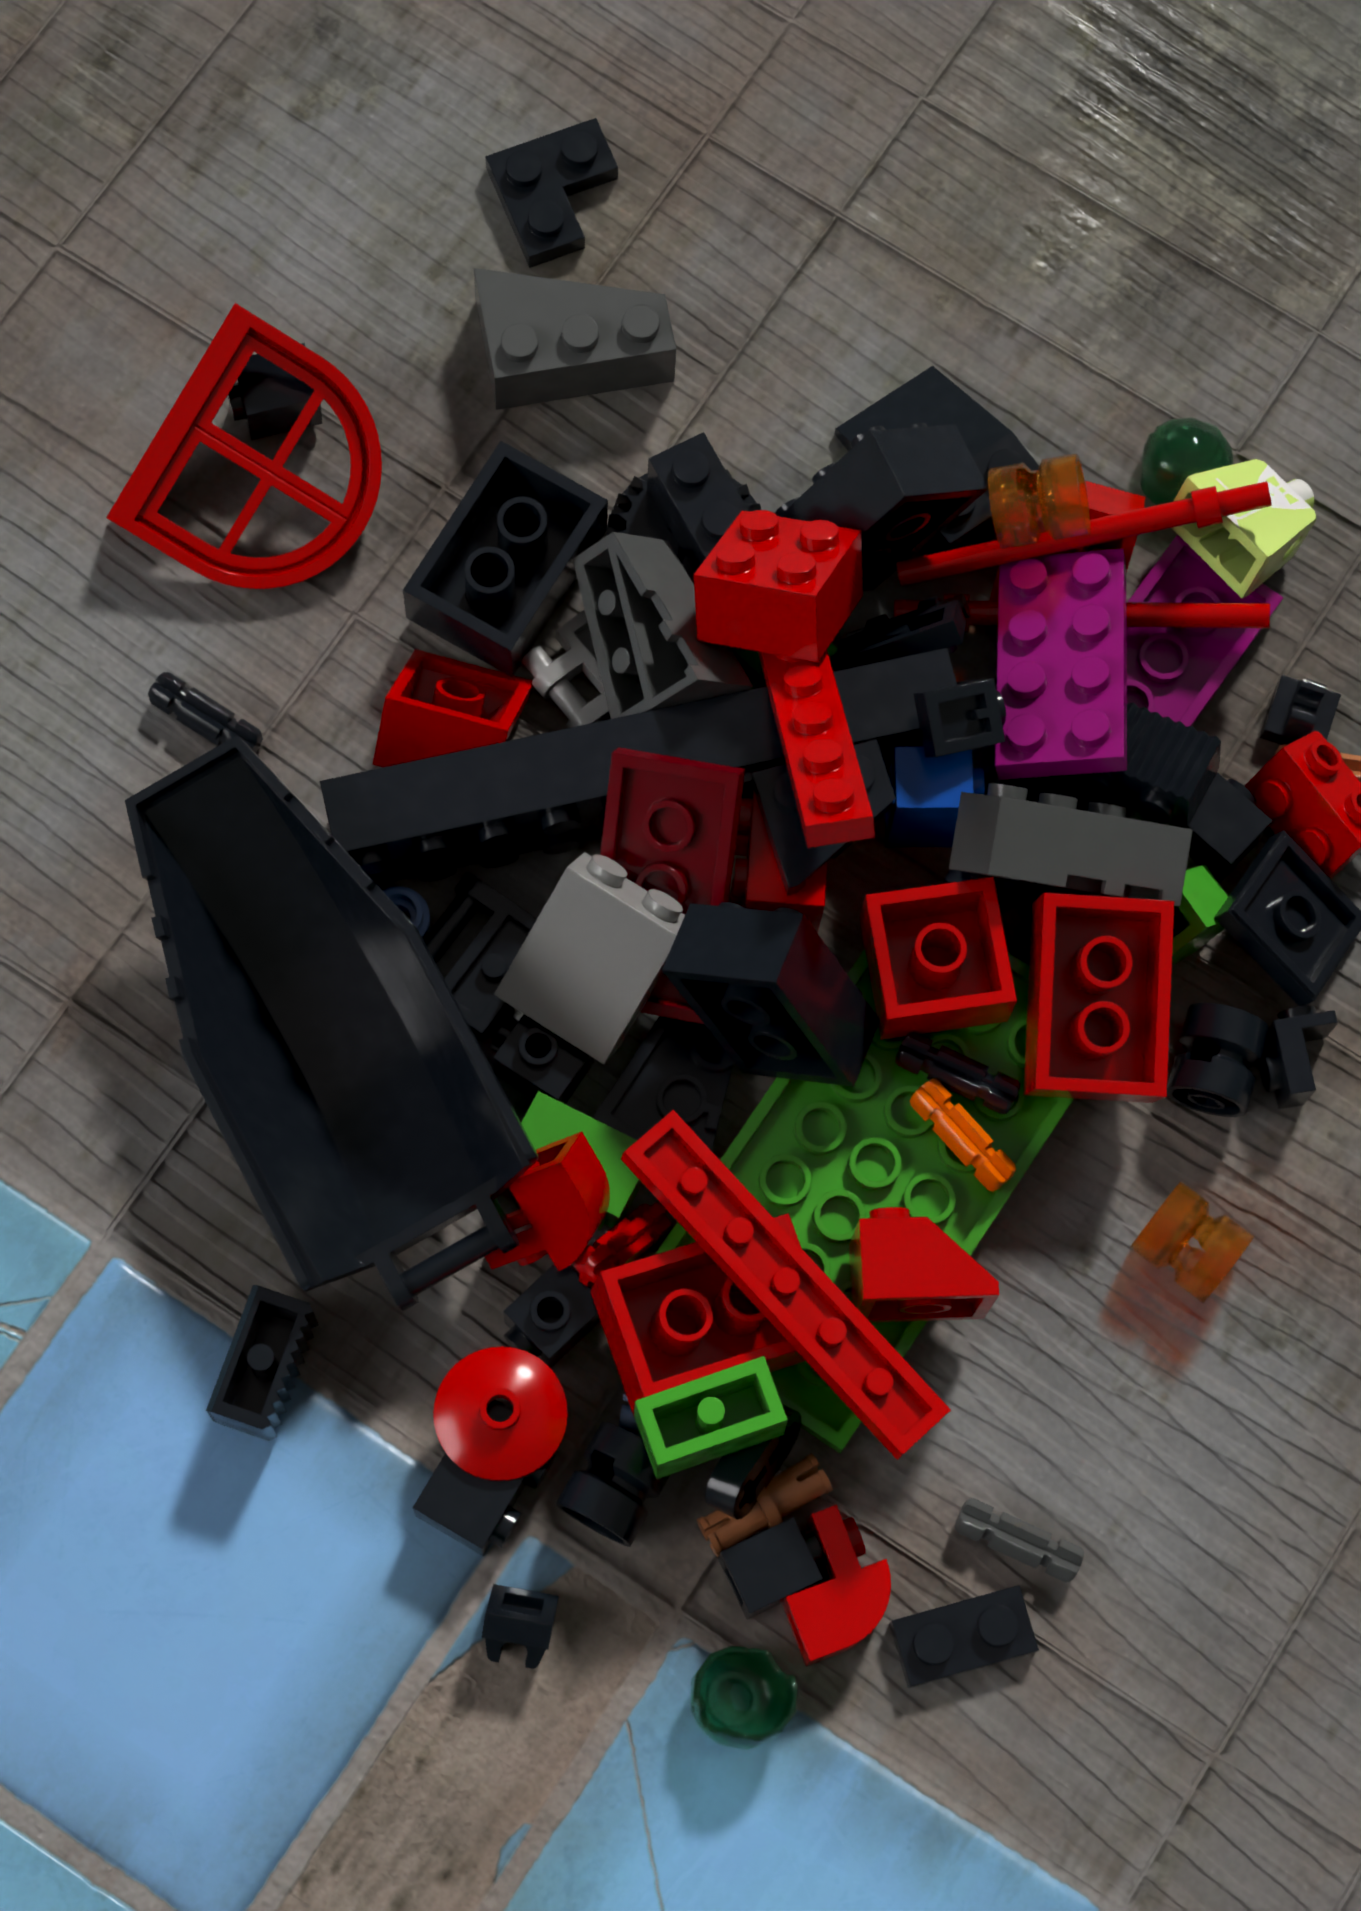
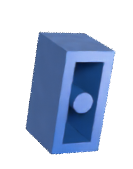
M923 747L894 748L888 776L896 799L894 807L885 814L886 847H952L961 792L984 794L985 791L983 768H973L972 749L939 757H925Z

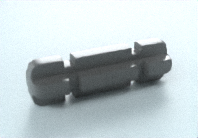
M975 1498L968 1499L963 1504L955 1523V1529L959 1534L977 1542L981 1538L988 1540V1547L1035 1569L1040 1564L1046 1567V1574L1063 1582H1070L1076 1577L1084 1557V1551L1081 1547L1064 1539H1060L1058 1543L1050 1540L1051 1533L1005 1512L998 1516L992 1513L994 1507Z

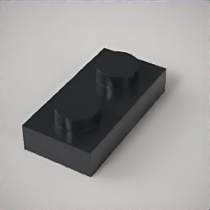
M1020 1585L892 1620L889 1623L908 1688L1039 1651Z

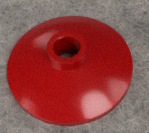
M501 1346L473 1352L461 1359L449 1370L438 1388L434 1402L433 1418L440 1445L453 1463L472 1476L500 1482L526 1477L540 1469L553 1457L566 1431L568 1409L563 1387L555 1373L546 1363L527 1351ZM498 1398L508 1400L513 1406L511 1417L502 1422L492 1420L487 1414L488 1405Z

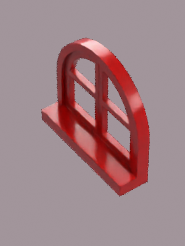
M235 303L106 518L194 572L225 585L249 589H271L304 581L319 574L339 560L354 545L372 516L379 494L382 473L381 447L374 420L358 390L334 365ZM254 352L314 390L273 460L212 424L213 419ZM323 399L338 417L345 432L350 452V478L343 503H340L283 467ZM200 442L260 478L259 483L219 549L158 513ZM271 486L331 522L312 541L288 553L270 557H247L231 553Z

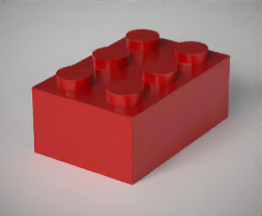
M1043 893L1032 903L1024 1095L1153 1103L1167 1097L1174 901Z
M789 1213L775 1217L774 1219L801 1247ZM697 1242L601 1271L590 1291L633 1416L635 1401L762 1356L765 1357L770 1372L806 1361Z

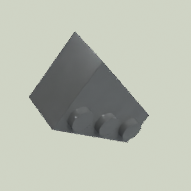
M474 268L475 300L496 410L674 382L676 345L665 294Z
M612 532L573 558L611 719L741 692L753 687L730 646L697 641L694 584L668 540Z
M989 783L987 795L961 792L949 869L1102 896L1174 901V906H1180L1193 829L1125 818L1127 808L1109 804L1089 802L1087 811L1077 810L1078 799L1068 796L1039 793L1038 803L1026 801L1028 789L1004 784Z

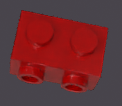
M1313 731L1284 746L1244 785L1254 796L1256 806L1273 820L1269 826L1275 834L1285 830L1330 879L1361 852V782L1345 764L1337 748L1327 742L1320 732Z

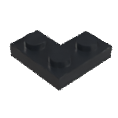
M596 118L485 156L487 172L529 268L585 249V236L568 200V196L618 179L617 163Z

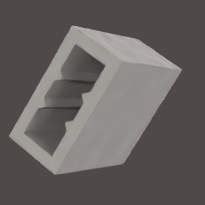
M584 852L565 869L494 995L602 1064H605L623 1043L664 973L662 971L685 914L681 913L683 908L673 897L655 889L646 891L627 879L626 870L614 860L598 854L590 856Z

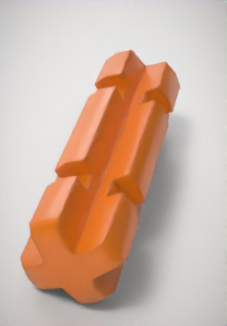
M933 1078L925 1082L913 1093L910 1099L912 1108L924 1121L931 1119L935 1123L932 1130L966 1167L971 1164L976 1170L973 1175L988 1191L993 1192L1001 1188L1013 1177L1016 1171L1015 1163L1002 1149L995 1151L991 1147L994 1140L960 1103L955 1106L951 1103L950 1098L953 1095L939 1080Z

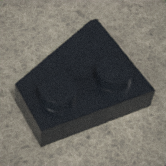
M877 739L856 744L854 749L873 813L874 823H876L894 807L896 797ZM782 764L753 772L751 783L788 896L801 890L805 886L807 879L831 858L835 859L853 841L807 848L787 764Z

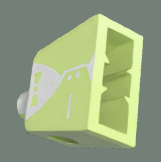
M1258 459L1192 474L1186 478L1174 501L1192 498L1191 491L1216 486V490L1219 492L1267 481L1272 503L1270 507L1222 517L1223 523L1198 528L1196 522L1172 528L1241 598L1252 593L1296 554L1317 520L1315 511L1312 509L1314 506V494L1311 487L1300 479H1293L1286 483L1270 466Z

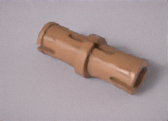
M812 1453L805 1456V1459L774 1476L767 1488L765 1489L764 1487L757 1497L754 1507L742 1519L736 1520L719 1510L696 1519L705 1540L710 1541V1548L717 1558L721 1551L744 1541L766 1527L770 1529L782 1523L783 1517L824 1493L828 1494L833 1490L823 1469L818 1470L819 1462Z

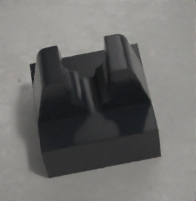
M1282 675L1277 683L1260 738L1280 745H1288L1313 731H1318L1327 740L1341 694L1327 690V685L1306 678L1297 680Z
M493 1584L482 1631L488 1659L499 1663L503 1645L506 1642L524 1645L527 1649L525 1667L536 1668L546 1649H549L559 1596Z

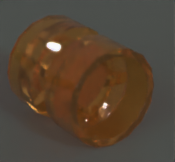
M1077 453L1042 459L1038 470L1031 471L1025 463L989 468L988 488L991 513L1001 549L1037 544L1042 533H1048L1055 541L1090 535L1091 523L1087 489L1081 461Z
M1180 1181L1130 1248L1157 1269L1171 1266L1175 1269L1174 1282L1204 1303L1253 1240L1254 1235L1226 1214L1216 1218L1209 1214L1210 1202L1183 1181ZM1194 1237L1205 1251L1203 1252L1199 1248L1191 1247L1187 1243Z

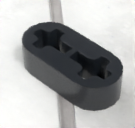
M782 1404L788 1419L784 1435L721 1457L710 1476L706 1488L705 1499L709 1506L736 1520L742 1519L751 1511L757 1502V1497L764 1487L765 1489L767 1488L797 1440L801 1427V1415L798 1411Z

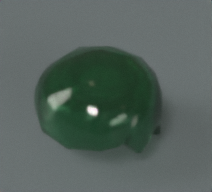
M1193 417L1168 420L1157 426L1154 433L1149 434L1144 445L1141 489L1155 505L1173 502L1188 476L1233 465L1232 447L1216 425Z
M728 1646L709 1654L692 1677L691 1711L699 1727L716 1743L740 1750H750L776 1739L797 1711L798 1684L795 1676L787 1675L778 1666L770 1651L757 1648L748 1649L744 1646Z

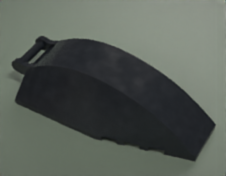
M238 735L126 799L125 804L142 878L148 881L155 917L151 918L156 938L161 940L169 977L165 978L169 998L175 1001L183 1039H179L183 1058L300 1287L307 1292L376 1266L392 1298L399 1308L405 1311L419 1303L417 1295L499 1248L503 1253H507L519 1246L518 1237L501 1208L497 1197L538 1161L540 1157L416 926ZM478 1209L486 1224L485 1226L404 1271L396 1255Z

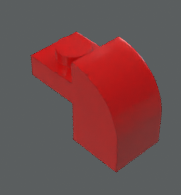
M582 1131L536 1149L540 1159L509 1186L521 1209L506 1214L518 1237L520 1245L507 1253H503L499 1248L486 1255L485 1259L492 1270L517 1261L520 1266H525L541 1259L548 1253L557 1270L561 1271L574 1263L586 1248L608 1211L610 1187L606 1173Z
M837 1504L811 1514L807 1521L824 1552L827 1561L824 1567L829 1581L789 1595L782 1602L806 1667L848 1651L862 1642L882 1619L890 1598L891 1575L887 1559L861 1568L858 1557L866 1555L861 1533L852 1516L842 1520Z

